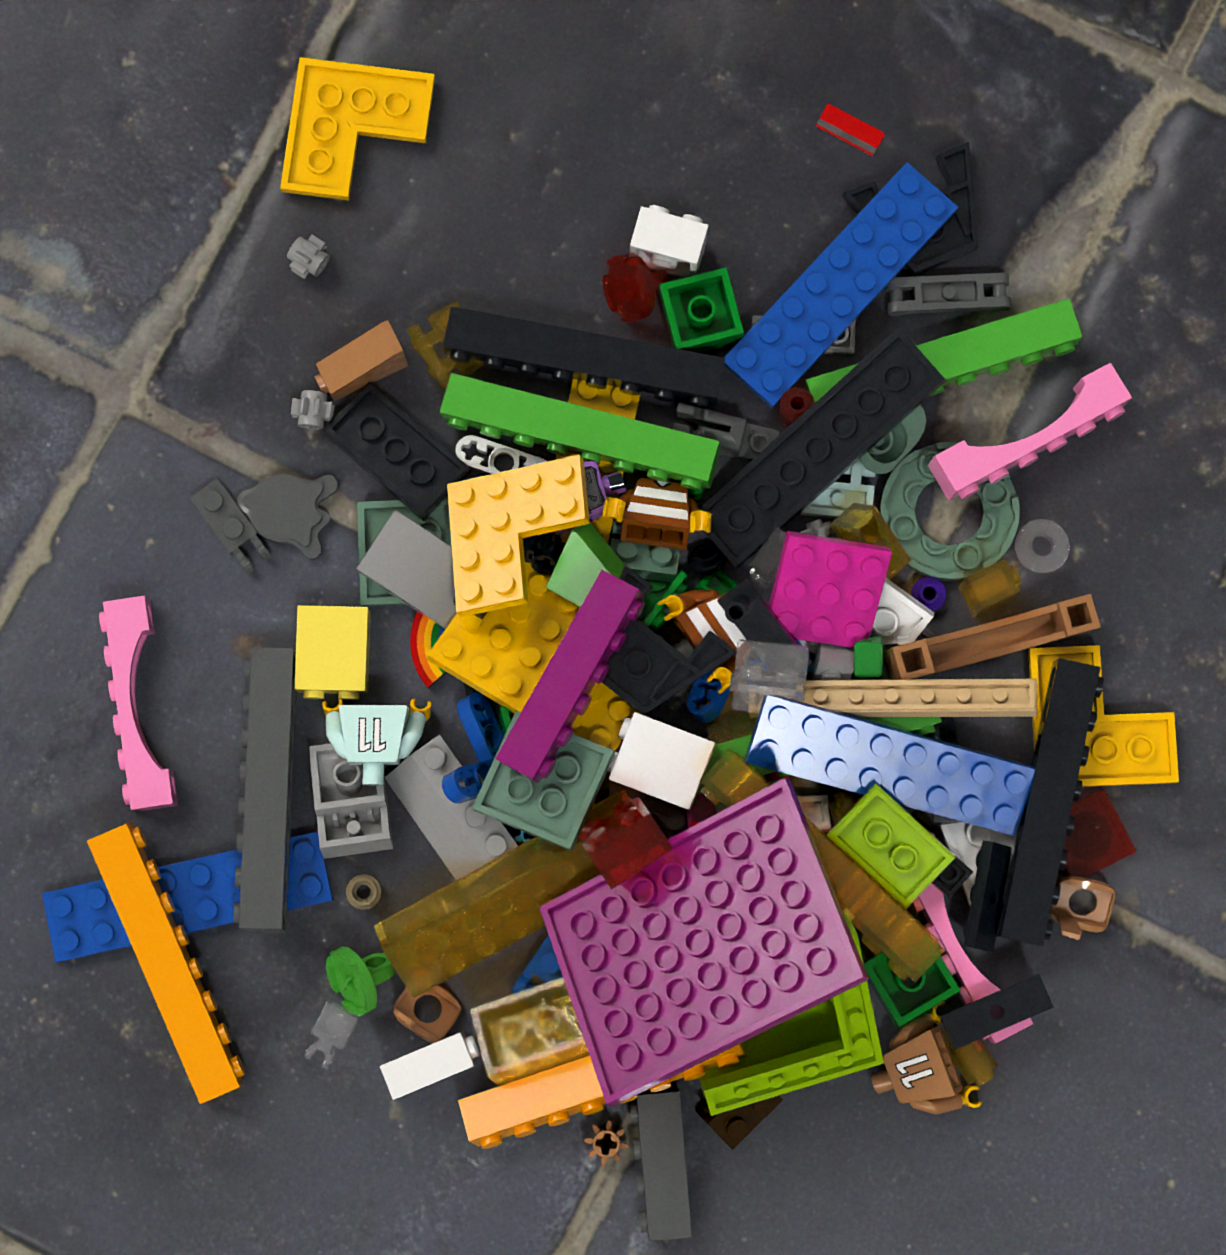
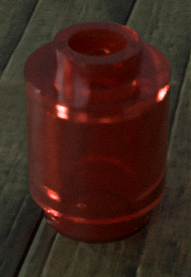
M796 387L787 390L782 395L778 407V416L781 422L788 427L815 404L812 395L803 388ZM791 403H798L803 408L795 410L792 408Z

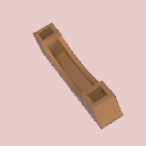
M1087 594L986 624L892 647L884 651L883 655L890 680L919 679L1084 634L1101 628L1092 596Z

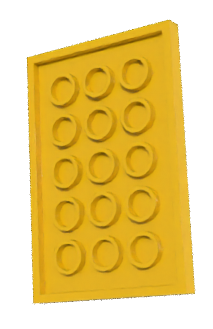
M526 562L528 603L489 611L483 619L475 615L461 617L457 613L427 654L428 661L501 706L510 709L513 713L515 711L522 712L580 609L578 605L546 588L551 577L550 574L538 573L532 568L531 563ZM602 682L600 684L595 683L589 694L592 696V700L588 709L582 716L578 714L571 726L574 728L573 734L617 752L624 740L618 736L625 718L632 719L634 712L641 715L642 713Z

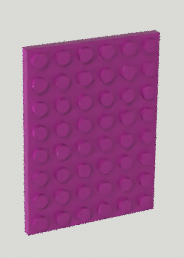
M786 778L539 907L606 1105L615 1106L869 980L793 785Z

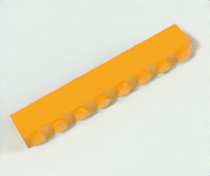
M131 821L87 840L199 1103L202 1104L239 1088L244 1082L242 1076L246 1075L244 1066L238 1055L232 1056L228 1046L232 1042L229 1031L224 1023L219 1024L214 1014V1011L217 1010L216 1001L211 991H205L199 979L203 977L201 966L196 957L191 959L186 949V945L189 944L188 936L184 927L181 924L177 926L171 914L175 912L173 901L168 892L162 893L157 881L161 879V874L154 859L148 860L143 847L147 846V842L139 826L134 828Z
M743 1042L649 1088L650 1091L658 1092L671 1087L672 1081L683 1077L685 1081L698 1079L705 1075L704 1070L716 1066L719 1069H727L739 1064V1059L747 1056ZM590 1055L458 1100L468 1140L477 1147L481 1146L482 1149L496 1147L502 1144V1138L514 1134L516 1138L531 1135L536 1132L535 1127L547 1123L549 1126L564 1124L570 1120L569 1116L580 1112L583 1115L597 1113L603 1110V1104H606ZM635 1095V1096H633V1097H631V1098H629V1099H627V1100H625V1101H623V1102H621V1103H626V1102L632 1101V1100H634V1099L637 1098V1095Z

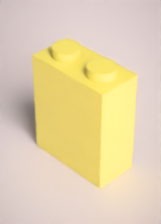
M298 605L295 690L298 693H303L304 699H324V693L338 694V699L359 700V694H368L371 611L368 607Z

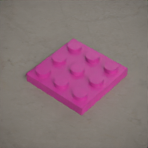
M787 531L769 607L794 639L854 648L857 641L869 638L871 635L892 551L886 546Z

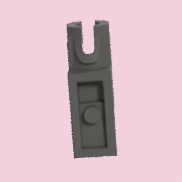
M684 403L678 404L676 411L677 419L696 424V431H693L690 426L673 423L672 428L677 431L717 440L721 445L720 455L750 462L780 435L779 430L749 424L747 419L709 409H701Z

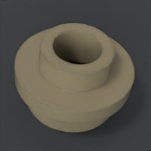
M367 874L355 876L349 881L346 888V896L349 903L361 910L374 907L379 902L382 894L379 882ZM363 885H367L371 891L370 896L366 899H361L358 896V889Z

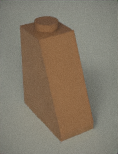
M386 320L316 363L320 374L314 377L321 392L326 394L330 392L333 400L336 401L364 388L369 382L374 383L407 367L408 363L389 321Z

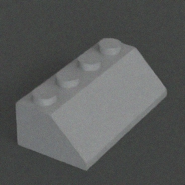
M439 734L408 756L385 779L464 892H467L522 853V851L502 822L475 812L472 809L476 799L457 804L451 802L446 797L442 789L443 776L462 767V765ZM464 782L459 783L461 787H466Z

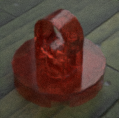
M634 253L614 255L607 261L606 266H610L609 272L602 279L604 296L612 312L619 311L623 316L620 320L623 322L633 323L644 320L651 314L654 308L655 290L659 289V284L669 282L666 269L650 272L643 259Z

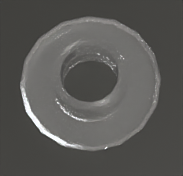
M1037 519L1030 521L1021 527L1016 536L1015 551L1017 558L1024 567L1033 572L1048 573L1055 571L1064 564L1069 555L1070 543L1068 535L1059 524L1052 520ZM1045 537L1050 541L1052 549L1048 555L1040 556L1034 552L1032 542L1035 538Z

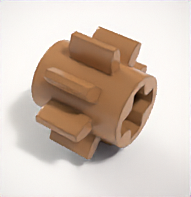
M608 1120L606 1129L600 1130L597 1125L593 1124L592 1128L596 1133L594 1138L587 1137L584 1139V1142L593 1144L594 1148L589 1152L588 1157L591 1158L598 1154L602 1157V1166H605L607 1158L612 1156L615 1161L620 1162L621 1159L617 1153L619 1148L627 1149L629 1146L627 1143L620 1142L619 1139L625 1132L624 1128L619 1129L617 1132L611 1129V1120ZM604 1133L611 1134V1140L617 1142L616 1147H610L609 1153L602 1152V1146L596 1144L597 1139H603Z

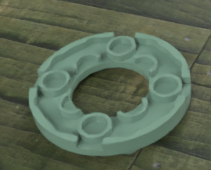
M959 442L935 443L917 451L915 450L906 456L890 474L882 491L879 508L883 535L896 557L911 570L923 576L944 581H956L974 577L997 563L1014 540L1020 516L1019 499L1010 480V475H1007L994 484L987 480L978 485L980 490L976 494L981 500L983 517L980 528L973 537L961 544L945 545L936 543L924 535L916 520L915 506L922 490L936 481L928 464L935 455Z

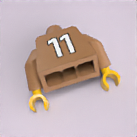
M944 1001L929 1009V1013L924 1012L899 1028L889 1042L890 1052L883 1055L886 1069L871 1075L873 1087L878 1094L894 1089L900 1104L909 1103L913 1109L934 1115L961 1109L962 1105L977 1108L982 1104L980 1100L969 1102V1093L980 1088L973 1085L962 1087L940 1025L934 1027V1023L942 1024L936 1009L946 1003Z

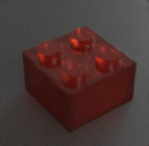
M639 797L633 800L627 798L613 808L614 813L603 820L597 818L589 822L582 829L583 833L578 836L587 854L611 890L673 849Z

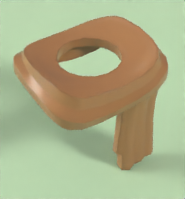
M1068 876L1058 880L1057 884L1061 885L1059 900L1056 906L1051 905L1050 911L1052 918L1060 924L1062 935L1079 940L1082 930L1095 933L1104 931L1108 926L1115 900V890L1113 887L1106 883L1083 877ZM1081 889L1091 891L1097 899L1095 908L1087 914H1077L1069 906L1071 895Z
M418 976L413 978L394 1004L393 1012L398 1022L427 1042L436 1043L441 1041L453 1026L461 1012V1005L440 984L427 977ZM424 995L436 997L442 1006L440 1017L431 1023L419 1021L414 1013L415 1002Z

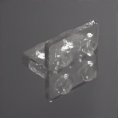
M740 639L737 643L735 670L730 680V691H733L732 709L759 713L764 695L782 696L805 703L809 647Z

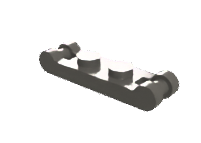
M985 273L896 277L886 286V291L890 292L887 314L890 316H901L915 313L983 310L1006 311L1011 309L1010 297H1007L1006 287L1009 286V274ZM984 287L992 288L993 297H984ZM913 290L914 300L904 301L903 291Z

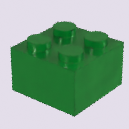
M727 268L659 284L658 295L672 348L704 353L736 345L743 338L744 331Z
M924 928L914 931L863 962L869 978V984L896 1027L904 1025L961 991Z

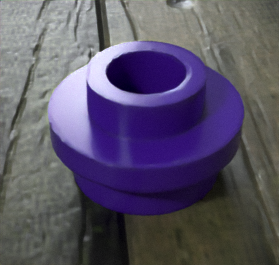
M924 577L914 584L911 596L931 611H935L945 602L946 589L938 579ZM925 588L933 589L935 598L932 600L925 599L923 590Z

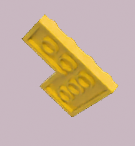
M300 57L280 185L281 192L349 201L359 135L426 143L435 75Z
M579 454L447 484L456 612L461 617L528 603L523 538L590 524L584 460Z
M1100 645L1028 649L1030 679H1037V717H1032L1034 750L1053 661L1062 658L1101 667ZM1100 668L1099 677H1102L1101 668ZM1102 688L1100 697H1094L1092 711L1097 713L1095 726L1092 732H1087L1085 745L1089 746L1088 760L1085 767L1080 766L1077 779L1082 781V787L1178 783L1174 712L1104 715Z

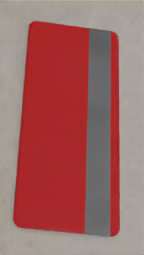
M827 104L816 124V127L871 156L875 154L885 135L884 132L831 104Z

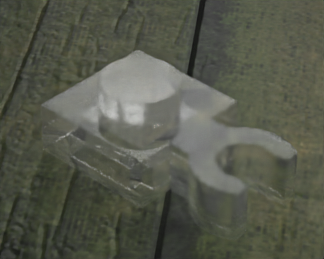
M331 1000L327 1001L311 1031V1034L319 1037V1040L308 1047L305 1058L311 1059L315 1051L320 1050L325 1055V1060L321 1067L324 1069L328 1067L335 1057L333 1047L335 1046L340 1050L345 1048L360 1016L350 1013L347 1009Z

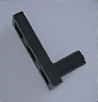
M747 578L717 600L725 611L726 618L736 625L782 686L811 665L812 661Z

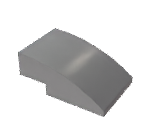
M395 510L356 569L360 574L387 590L391 595L446 629L457 614L456 606L453 602L455 586L452 547Z
M331 743L309 746L314 809L317 815L319 846L323 858L394 849L385 775L384 785H362L363 765H350L347 759L338 756Z

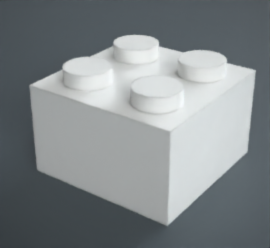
M650 205L649 208L641 206L630 243V264L680 278L697 275L706 246L708 224H704L701 218L689 214H684L683 217L671 215L668 209L661 206Z

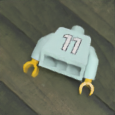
M415 698L410 701V715L407 705H344L342 699H338L339 704L337 707L328 708L327 701H323L322 707L326 717V736L338 756L347 759L350 765H363L362 785L369 786L384 785V765H399L401 759L410 755L422 736L425 722L429 720L431 715V702L428 701L425 708L419 709L416 707Z

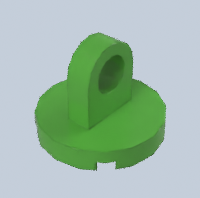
M344 946L329 953L330 956L326 960L327 977L332 990L336 994L341 992L345 998L341 1001L343 1007L357 1016H362L375 1009L377 1004L375 986L390 979L396 973L393 957L387 953H376L361 959L352 949Z

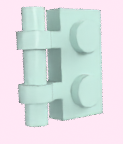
M859 459L844 473L850 475V483L834 482L801 512V515L871 522L875 486L862 485L861 477H875V473L867 470Z

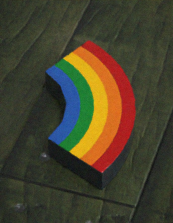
M417 611L410 635L411 656L419 677L429 689L447 673L427 660V654L445 629Z

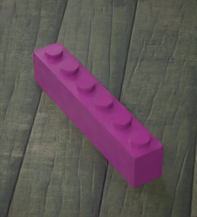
M604 570L600 571L497 754L496 760L538 784L542 778L547 779L556 765L555 754L560 746L565 747L570 741L574 732V728L571 727L578 714L582 716L588 709L592 700V696L589 695L595 683L600 684L604 680L609 670L607 662L613 651L617 653L622 648L627 637V633L624 631L631 620L636 621L644 608L645 603L642 601L644 595L638 588Z

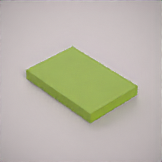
M877 783L827 833L829 839L905 909L956 858L947 847Z

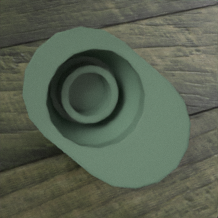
M919 405L860 458V462L867 470L875 474L889 473L907 456L925 431L926 416L922 406Z

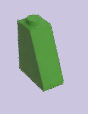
M591 523L577 526L571 531L546 588L581 607L601 570L620 579L625 564Z

